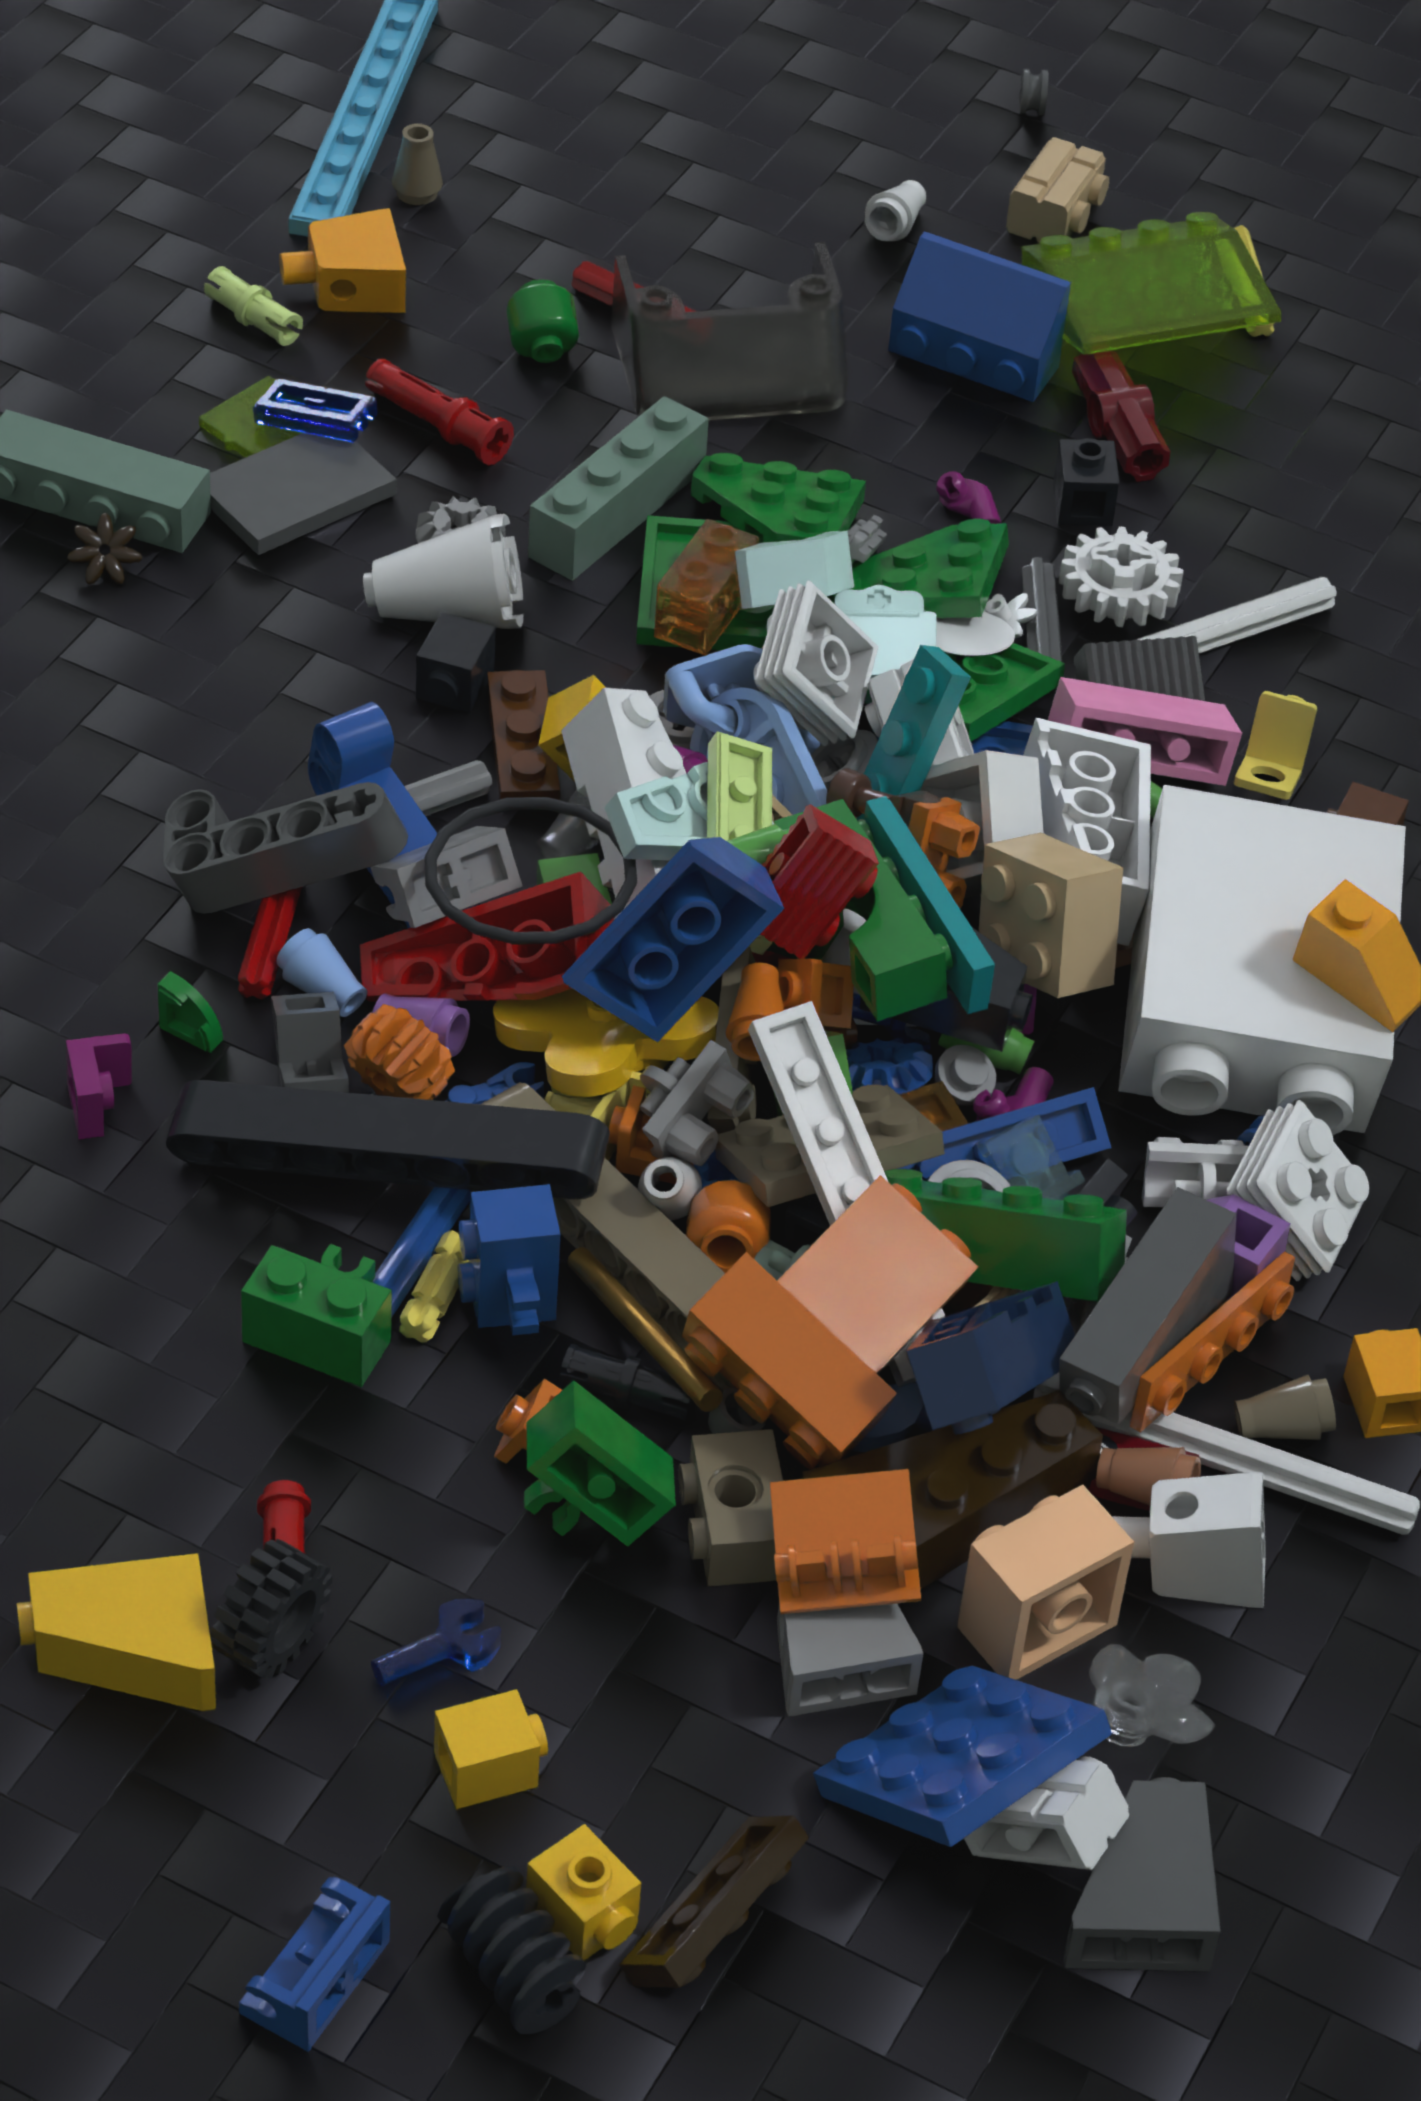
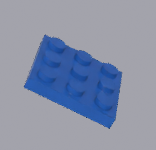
M971 1665L970 1667L955 1670L947 1675L942 1682V1686L918 1702L898 1708L891 1714L886 1724L865 1738L851 1741L842 1746L837 1751L836 1757L813 1772L821 1797L952 1847L1112 1735V1731L1105 1711L1102 1708Z

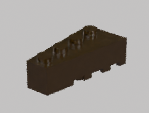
M1058 1390L1002 1408L999 1412L992 1414L993 1422L982 1428L962 1434H954L951 1425L802 1472L801 1479L909 1469L921 1590L967 1562L971 1543L986 1529L994 1525L1005 1526L1028 1514L1037 1503L1046 1497L1053 1495L1060 1497L1081 1485L1089 1488L1091 1481L1097 1475L1103 1435Z

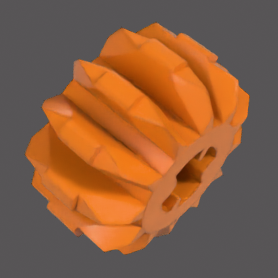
M382 1004L374 1013H369L352 1031V1036L344 1045L349 1057L350 1067L361 1075V1082L368 1084L375 1090L376 1095L433 1100L448 1085V1079L455 1072L451 1061V1053L447 1047L439 1042L438 1034L431 1032L425 1026L423 1019L416 1020L403 1008L396 1009L393 1006Z

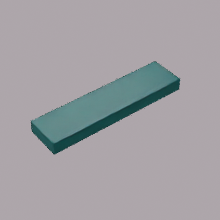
M884 796L866 801L864 820L871 829L875 848L882 858L889 856L892 859L899 874L900 885L908 896L912 894L917 896L923 907L927 925L933 934L941 933L948 943L953 967L951 970L946 971L947 983L967 1014L988 1009L995 969L994 961L890 799L888 800Z

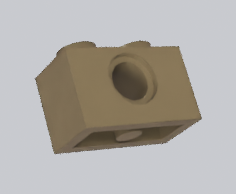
M773 1429L692 1435L690 1462L679 1464L678 1482L682 1505L693 1504L695 1518H689L690 1555L692 1560L703 1559L707 1586L777 1581L774 1554L776 1553L770 1482L783 1481Z

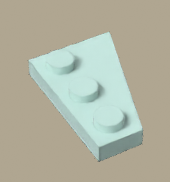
M708 762L693 766L687 774L670 779L664 776L618 792L606 804L604 808L624 859L671 860L688 840L707 838Z

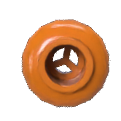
M736 1180L717 1181L705 1186L693 1198L688 1211L685 1235L726 1273L745 1252L754 1259L757 1253L768 1244L772 1226L770 1207H767L756 1197L749 1184Z

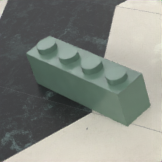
M663 396L530 505L528 558L571 581L576 579L645 521L647 515L651 516L692 481L693 473L704 456H706L709 418Z
M7 409L0 417L1 499L97 527L100 516L103 513H107L111 518L114 533L123 527L134 526L136 528L135 535L133 536L134 539L180 553L184 552L211 514L209 469Z

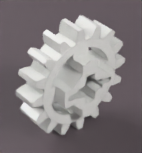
M1101 527L1096 528L1095 539L1080 534L1077 536L1076 546H1066L1064 559L1061 561L1059 584L1064 585L1062 594L1064 599H1076L1075 611L1078 613L1089 609L1095 611V622L1099 623L1108 616V618L1114 619L1117 627H1123L1125 619L1133 618L1138 625L1143 626L1146 625L1147 614L1162 619L1165 617L1166 607L1175 608L1178 593H1180L1183 569L1177 568L1179 562L1178 554H1165L1167 545L1165 541L1162 540L1153 544L1147 542L1148 532L1141 531L1134 537V535L1127 534L1125 527H1119L1117 533L1109 535Z

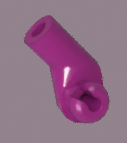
M1031 1067L1024 1072L1018 1088L1012 1096L1005 1097L1004 1093L998 1089H994L992 1097L988 1090L980 1092L973 1102V1109L977 1115L976 1121L1046 1101L1054 1083L1053 1077L1044 1069Z

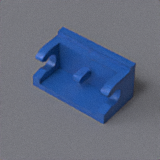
M336 1877L327 1878L320 1888V1891L324 1894H321L313 1904V1911L263 1976L254 1975L245 1987L248 1992L239 2002V2014L309 2052L390 1942V1901L380 1895L374 1897Z

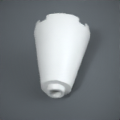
M506 514L492 515L374 560L372 572L364 573L363 575L364 594L368 607L377 606L380 616L385 618L436 622L440 613L444 612L496 626V628H521L523 614L512 615V601L523 600L517 546L514 536L503 537L500 528L510 524L508 516Z

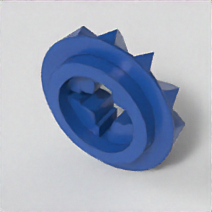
M877 1037L874 1042H856L852 1044L851 1049H846L853 1091L866 1085H888L900 1096H904L925 1085L933 1075L932 1055L925 1052L921 1044L915 1042L904 1044L900 1038L882 1041Z

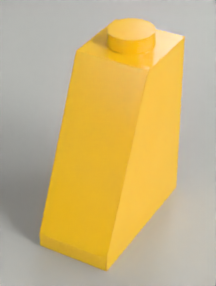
M198 1553L28 1573L30 1602L17 1603L21 1646L35 1644L38 1672L199 1711L216 1709L215 1667Z

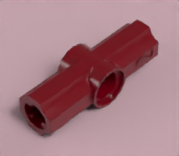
M1106 343L1088 345L1082 354L1074 357L1072 374L1087 400V417L1090 430L1096 439L1107 438L1108 441H1114L1116 457L1125 473H1129L1134 477L1136 482L1152 480L1158 472L1168 467L1171 451L1154 422V403L1150 390L1144 384L1134 385L1117 352L1111 351Z

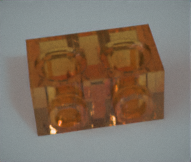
M707 518L657 585L654 637L706 656L742 607L735 551L759 544V536Z

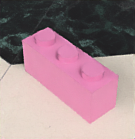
M1060 677L1048 717L1049 721L1151 744V774L1223 786L1227 784L1242 736L1240 728L1224 704Z

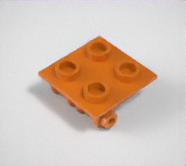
M909 1469L770 1482L776 1553L774 1554L781 1614L921 1601Z

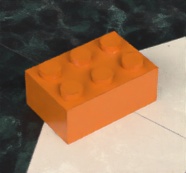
M747 1252L689 1310L682 1337L689 1343L684 1348L687 1356L707 1375L714 1377L720 1372L738 1389L733 1397L742 1409L759 1423L763 1424L769 1418L788 1436L783 1441L785 1448L797 1461L810 1470L814 1469L817 1465L823 1466L844 1459L884 1417L897 1395L895 1390Z

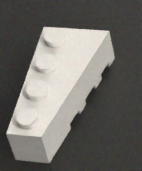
M603 688L561 730L577 791L588 797L591 810L607 821L609 819L604 807L616 793L664 776L673 779L687 774L683 767L682 757L674 748L659 718V712L655 703L644 690ZM586 822L589 836L600 839L605 859L598 865L602 884L609 888L613 887L616 898L625 881L623 856L608 835ZM636 859L638 883L625 908L670 860Z
M1036 718L1023 756L1036 757L1039 760L1044 834L1123 867L1117 943L1129 946L1146 901L1150 883L1151 744Z

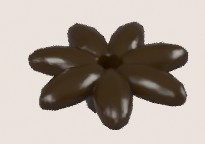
M103 513L97 523V534L90 528L82 525L74 527L76 536L86 546L73 550L68 554L67 558L72 563L90 562L85 576L87 584L95 583L105 569L108 576L116 584L121 585L124 581V573L120 562L135 564L142 561V556L139 552L124 547L135 535L136 528L134 526L123 527L113 534L111 518L107 513ZM104 549H108L110 553L107 555H102L101 551Z

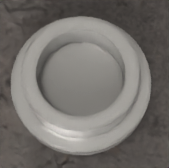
M955 1045L948 1048L937 1060L935 1065V1085L939 1094L947 1102L956 1106H972L980 1092L988 1090L990 1094L993 1092L996 1085V1072L990 1059L979 1049L969 1045Z

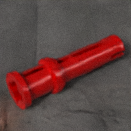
M384 358L378 359L369 368L366 377L376 381L377 384L371 380L366 381L365 385L368 390L389 399L399 407L431 423L438 428L442 439L453 446L464 445L475 452L477 460L486 465L497 463L508 452L514 437V427L510 421L502 417L492 418L479 411L478 404L467 397L451 398L426 382L406 373Z

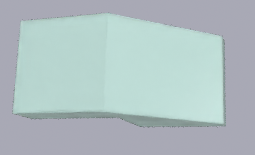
M848 530L825 532L803 540L759 543L735 551L742 609L774 605L780 589L787 593L789 586L796 590L799 583L805 587L808 580L826 596L854 587Z

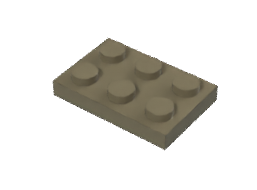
M866 1085L852 1092L854 1102L884 1171L901 1168L945 1154L942 1130L888 1085ZM784 1115L769 1120H746L739 1123L735 1130L718 1134L719 1140L715 1148L716 1159L739 1181L749 1184L756 1197L767 1207L816 1193Z

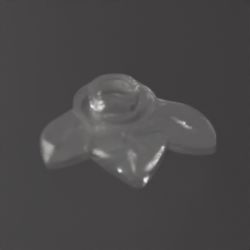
M1120 1644L1104 1647L1093 1659L1089 1677L1097 1691L1092 1705L1105 1711L1112 1731V1735L1106 1738L1108 1741L1120 1746L1132 1747L1142 1744L1146 1741L1147 1737L1155 1735L1177 1744H1187L1201 1740L1213 1731L1215 1725L1211 1719L1200 1709L1191 1705L1201 1684V1676L1197 1668L1190 1661L1172 1654H1155L1142 1662Z

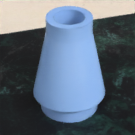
M309 928L303 929L292 936L280 950L276 963L283 970V979L307 994L334 992L341 1017L349 1016L364 1002L367 996V989L358 982L326 934H316Z

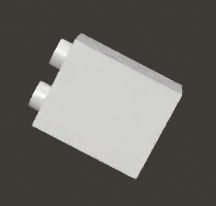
M1163 785L1150 829L1149 892L1134 930L1118 1091L1151 1096L1161 1107L1177 1114L1191 1116L1212 1113L1219 1108L1262 1116L1266 1114L1268 1109L1275 1112L1278 1106L1285 1109L1288 1103L1295 1106L1296 1102L1301 1100L1315 1118L1322 1119L1327 1123L1332 1135L1343 1130L1365 1133L1393 1061L1394 1032L1384 1027L1292 959L1308 913L1344 879L1396 914L1400 922L1406 826Z

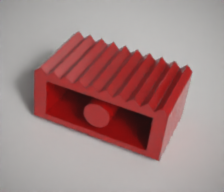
M813 805L805 806L803 814L797 817L796 823L790 826L788 833L783 835L781 842L775 845L773 853L768 854L766 862L761 864L766 867L785 909L760 935L764 936L768 941L774 942L778 947L784 948L788 953L794 954L799 959H804L815 944L819 947L826 945L834 936L839 926L840 912L852 897L860 899L865 896L876 880L879 862L871 841Z

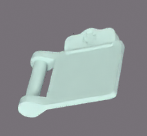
M875 585L863 590H842V592L836 594L834 604L878 646L871 678L891 669H900V665L915 658L920 645L936 647V614L924 611V600L920 593L916 591H898L887 586Z

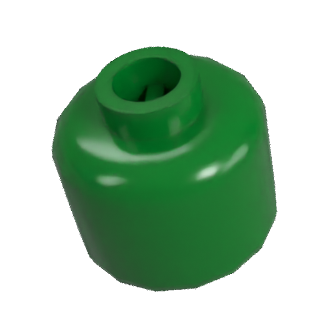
M539 279L525 283L510 297L506 307L510 339L513 349L521 356L533 358L540 363H550L560 359L562 355L568 353L576 345L579 338L574 298L566 288L557 285L555 282Z

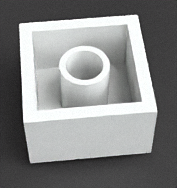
M985 750L930 767L920 791H930L929 793L940 799L949 797L962 802L959 814L980 827L976 848L972 851L971 855L959 859L950 856L946 870L947 873L965 879L967 888L964 898L979 895L982 890L981 878L985 844L1040 832L1044 834L1039 760L1036 757Z

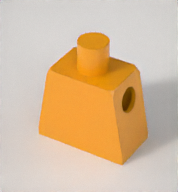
M390 208L314 221L308 226V251L280 253L282 284L312 283L318 308L323 311L405 312L406 268Z

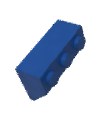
M924 231L918 240L893 306L888 351L1034 402L1059 368L1071 282Z
M721 837L691 839L687 841L562 975V978L566 985L658 1042L785 908L766 867Z

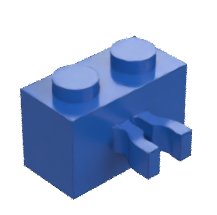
M550 1184L471 1192L470 1220L459 1221L461 1254L463 1260H469V1262L458 1264V1285L462 1303L473 1302L478 1328L510 1325L512 1336L539 1333V1322L556 1320L561 1234Z

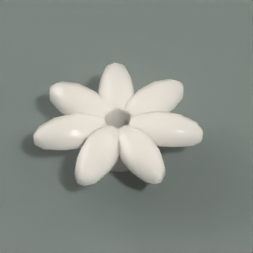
M1026 593L1015 597L1008 604L1001 594H996L987 602L984 612L997 616L1007 622L1014 630L1015 638H1020L1023 634L1020 624L1033 620L1036 617L1035 615H1037L1036 609L1025 608L1028 603V595Z

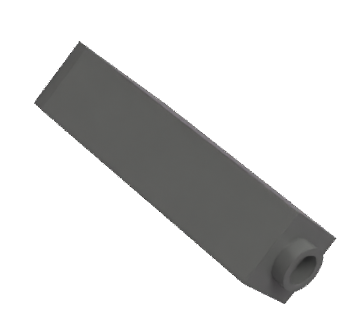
M1176 1188L1059 1358V1390L1081 1413L1090 1416L1099 1415L1119 1425L1134 1408L1140 1377L1227 1300L1233 1291L1237 1213L1184 1189Z

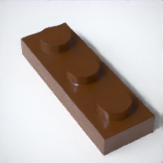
M545 670L487 672V694L499 800L521 797H549L560 800L557 763L538 745L549 698Z

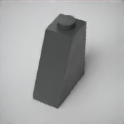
M1169 1777L1156 1778L1150 1781L1133 1780L1125 1798L1129 1806V1817L1115 1838L1107 1839L1108 1848L1095 1865L1072 1915L1064 1951V1968L1210 1971L1221 1931L1205 1782H1181Z

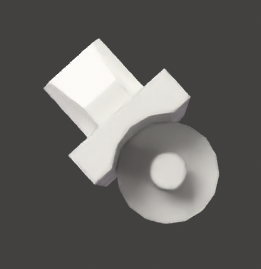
M1157 1137L1154 1142H1148L1141 1197L1143 1207L1163 1208L1177 1187L1206 1200L1227 1196V1187L1249 1146H1245L1242 1140H1220L1217 1144L1182 1143L1180 1138Z

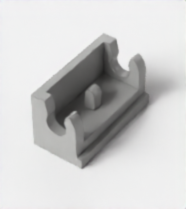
M475 826L454 834L448 839L437 859L438 884L451 904L459 910L522 887L505 828ZM431 844L394 857L382 864L371 866L375 883L382 887L388 886L393 894L395 903L386 907L388 914L395 920L408 921L411 928H416L445 917L425 886L424 857Z

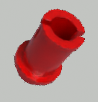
M289 1480L274 1481L264 1488L263 1494L258 1498L257 1513L263 1518V1548L265 1542L270 1540L276 1542L277 1539H280L305 1553L304 1518L311 1512V1499L305 1494V1489L301 1484Z

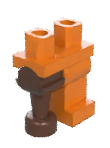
M850 768L841 769L830 783L826 804L843 799L855 818H858L862 813L865 814L866 801L884 796L888 800L890 799L954 901L961 908L967 885L965 884V879L946 872L949 857L953 856L959 859L970 856L976 848L980 831L979 825L959 814L962 802L949 797L940 799L929 793L930 791H915L892 795L873 790L867 775Z

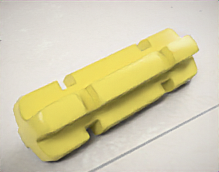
M453 1230L441 1236L435 1248L438 1254L430 1257L411 1294L414 1299H410L400 1315V1332L406 1338H415L421 1343L432 1339L440 1324L437 1318L445 1315L459 1287L458 1264L468 1263L469 1260H463L459 1234Z

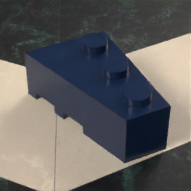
M1058 1281L931 1320L906 1352L932 1430L951 1425L954 1434H962L989 1425L993 1422L992 1414L999 1412L1007 1404L1059 1373V1358L1075 1337V1333Z

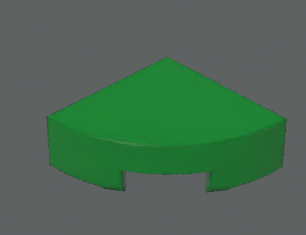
M170 971L157 984L159 1027L211 1053L223 1041V1033L217 1016L205 998L190 983Z

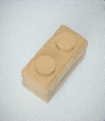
M1056 137L1049 140L1010 193L1006 223L1009 233L1031 239L1034 236L1037 242L1058 249L1065 244L1073 231L1082 233L1089 218L1091 205L1100 206L1108 190L1109 176L1103 175L1106 160L1103 152L1084 146L1076 149L1074 143Z

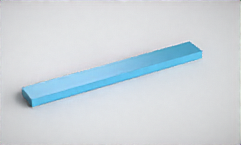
M438 0L384 1L289 216L290 234L308 236V226L312 222L352 214L437 14Z

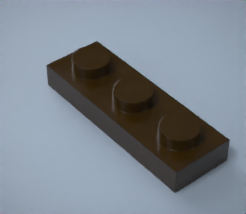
M795 1815L748 1817L619 1964L634 1987L680 1988L692 1982L701 1974L706 1965L705 1958L723 1937L733 1933L745 1923L749 1916L748 1908L768 1886L775 1884L788 1873L792 1865V1857L809 1839V1836Z

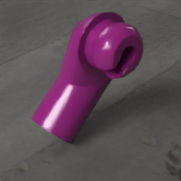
M956 471L947 472L938 479L936 491L940 495V502L948 510L969 519H985L991 524H1002L993 496L987 486L975 480L966 479L961 473Z

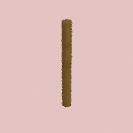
M580 1247L575 1249L569 1255L567 1261L571 1270L702 1411L709 1412L716 1409L723 1399L721 1390L587 1248Z

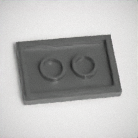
M332 420L211 472V510L257 555H260L396 495L397 479Z

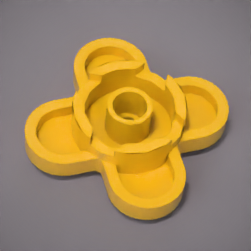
M573 988L538 1000H497L493 1007L495 1032L498 1040L512 1049L545 1052L548 1083L556 1091L575 1097H593L613 1092L628 1082L633 1071H642L649 1065L663 1069L669 1061H675L678 1057L683 1060L697 1058L710 1040L716 1041L719 1007L712 1000L701 996L675 1025L656 1042Z

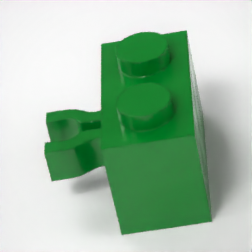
M329 1244L322 1256L321 1263L271 1245L241 1290L242 1342L362 1387L391 1342L392 1290L372 1283L375 1279V1260L363 1256L355 1270L343 1272L339 1270L342 1265V1248Z
M574 1380L526 1422L527 1470L539 1478V1480L524 1491V1508L535 1515L546 1503L560 1502L565 1498V1504L552 1513L553 1530L561 1536H564L576 1525L582 1511L626 1546H629L676 1505L673 1457Z

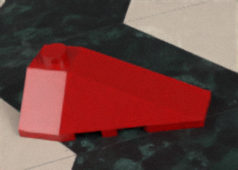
M580 871L462 910V912L480 923L514 932L556 931L589 921L611 904ZM447 916L416 928H408L360 944L362 985L367 989L365 999L368 1002H377L382 994L397 997L452 998L455 1001L542 999L572 989L564 983L562 975L614 921V918L593 933L557 944H509L475 935Z

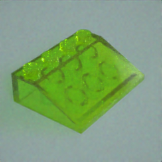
M1211 212L1191 213L1186 216V221L1173 223L1164 220H1145L1138 223V228L1123 231L1111 227L1095 228L1089 232V236L1073 239L1064 235H1051L1041 238L1040 244L1022 247L1023 266L1071 282L1063 339L1084 355L1281 322V310L1238 231Z

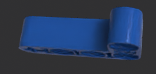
M368 702L315 725L308 760L309 780L316 796L365 782L376 783L382 787L408 833L407 844L397 855L399 856L431 844L438 833L390 767L394 750L392 728L383 710L374 702ZM368 867L367 870L373 877L371 867ZM379 885L390 903L394 904L395 900L389 887ZM478 903V904H476V905L470 906V907H468V908H471V907L480 905L481 903ZM404 921V923L406 924V926H407L408 928H411L410 925H409V922H408V921Z

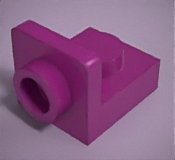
M125 1033L66 1040L67 1086L78 1139L104 1136L103 1110L114 1109L113 1087L126 1086L132 1083V1046L129 1035Z

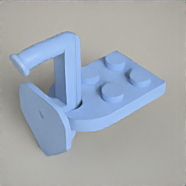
M741 644L671 667L665 674L663 712L669 722L694 728L690 750L704 754L708 760V743L717 731L772 748V795L792 815L803 812L805 806L809 804L814 807L826 804L828 791L811 757V754L820 746V742L806 729H800L795 724L791 713L783 702L772 698L765 692L758 691L755 684L754 667L760 661L763 649Z

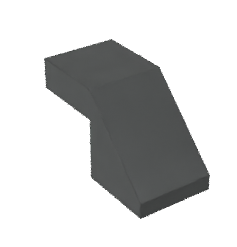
M334 992L271 996L280 1087L349 1093L348 1075L342 1059L340 1010Z

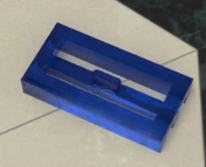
M278 378L253 406L254 422L257 424L354 443L359 437L358 430L364 431L368 426V419L373 420L377 416L376 398L372 396Z

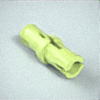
M224 266L217 267L208 275V279L221 287L217 289L210 283H205L204 292L206 296L233 311L238 322L246 327L248 324L256 326L283 346L292 344L300 334L286 325L290 323L297 329H302V317L274 301L269 290L261 285L248 284Z

